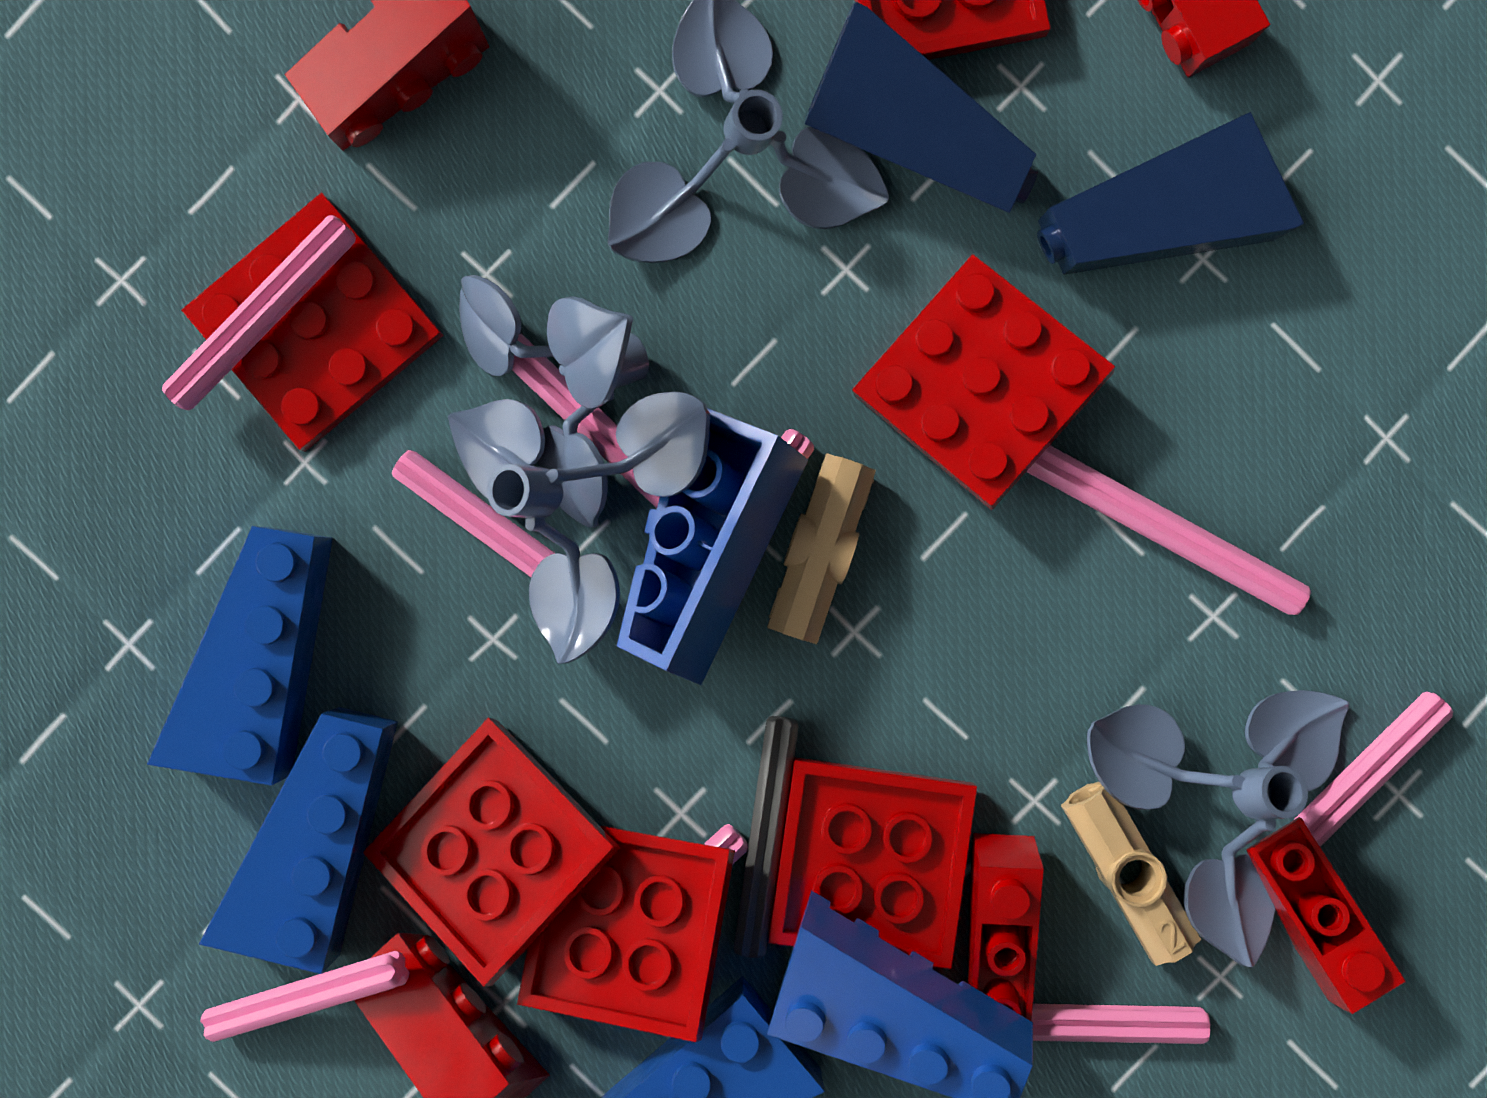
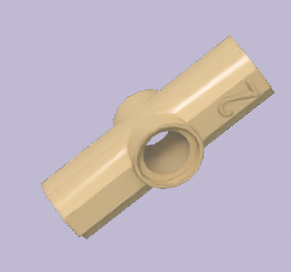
M825 454L806 513L800 514L784 561L787 569L770 612L767 628L813 644L818 643L837 584L843 583L856 549L859 533L855 531L862 510L866 506L872 483L874 482L875 469L843 457Z
M1100 782L1087 784L1071 793L1069 798L1061 804V807L1096 865L1099 879L1111 891L1151 962L1155 966L1169 962L1175 963L1191 954L1201 938L1192 927L1186 912L1169 885L1164 865L1150 852L1124 805L1114 799ZM1141 860L1142 867L1138 878L1131 883L1120 884L1119 878L1122 868L1128 862Z

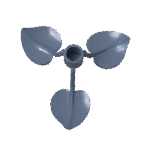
M693 0L683 14L675 33L672 46V64L679 82L690 94L697 97H708L722 91L724 100L734 103L724 123L726 139L686 186L679 171L663 162H643L626 171L617 182L610 200L607 243L614 253L629 260L643 263L672 261L692 252L707 235L711 224L709 208L701 199L693 194L707 181L733 150L745 155H754L765 150L769 144L773 146L778 161L789 167L779 182V195L782 203L792 217L808 227L816 229L840 227L868 212L882 207L889 200V195L878 169L861 148L815 128L806 127L798 133L792 145V155H790L784 143L786 134L779 130L783 120V113L779 102L766 91L753 90L764 80L772 65V44L763 25L736 0Z
M477 275L463 277L461 279L462 289L459 299L461 329L468 351L478 366L493 376H502L510 373L513 369L514 355L519 358L554 357L561 364L559 372L565 376L566 384L572 397L581 405L564 421L563 430L555 425L543 428L545 448L538 461L539 467L549 470H565L604 464V460L597 447L587 436L577 433V428L580 422L596 408L614 399V389L639 381L647 375L649 360L646 349L640 339L630 333L633 317L628 314L604 309L583 298L575 296L561 298L555 301L549 311L547 322L549 345L527 346L517 340L521 331V319L509 296L498 285L486 278ZM607 476L563 482L561 509L587 527L595 528L599 526L598 518L605 507L607 499Z
M664 392L650 395L637 401L623 414L616 428L617 443L627 456L626 459L614 463L565 470H549L533 466L539 461L544 452L545 435L540 418L529 405L521 401L510 399L496 400L473 409L458 411L448 415L450 429L460 459L470 479L480 493L488 498L493 510L502 516L525 518L527 530L538 531L566 552V554H551L544 558L533 572L529 584V600L533 617L538 628L550 644L558 664H566L577 660L592 650L603 639L616 617L620 600L619 581L611 561L606 556L597 553L580 556L579 547L574 541L545 522V518L550 516L562 502V483L621 474L633 469L637 485L650 495L670 497L687 490L699 477L705 464L710 427V412L707 409L706 403L693 395L680 392Z
M1305 690L1276 693L1262 699L1254 706L1248 716L1245 726V738L1249 747L1263 759L1259 762L1258 768L1247 769L1240 775L1230 776L1186 771L1176 768L1181 762L1185 751L1183 734L1175 719L1158 707L1143 704L1126 706L1092 722L1087 733V748L1091 766L1104 789L1123 805L1142 810L1161 808L1168 802L1171 796L1172 779L1181 782L1232 789V797L1239 810L1247 817L1256 820L1253 825L1223 848L1222 860L1206 859L1199 862L1190 872L1184 889L1186 915L1197 933L1238 964L1245 967H1254L1268 941L1275 907L1249 854L1245 853L1236 856V853L1264 831H1274L1276 828L1275 819L1293 818L1300 814L1307 803L1308 791L1320 787L1329 778L1339 754L1341 729L1349 708V702L1326 693Z

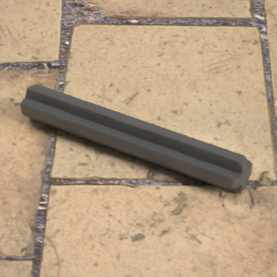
M770 716L766 720L734 941L735 953L744 957L763 958L767 951L799 730L797 720L788 717Z

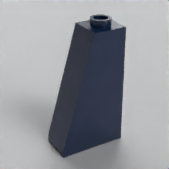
M857 2L852 4L803 123L1008 213L1011 212L1015 201L1023 204L1028 198L1038 175V169L1031 167L1037 154L868 7Z
M1251 112L1050 207L1038 220L1041 229L1037 231V237L1047 260L1051 264L1058 262L1063 275L1270 242L1303 225L1304 222Z

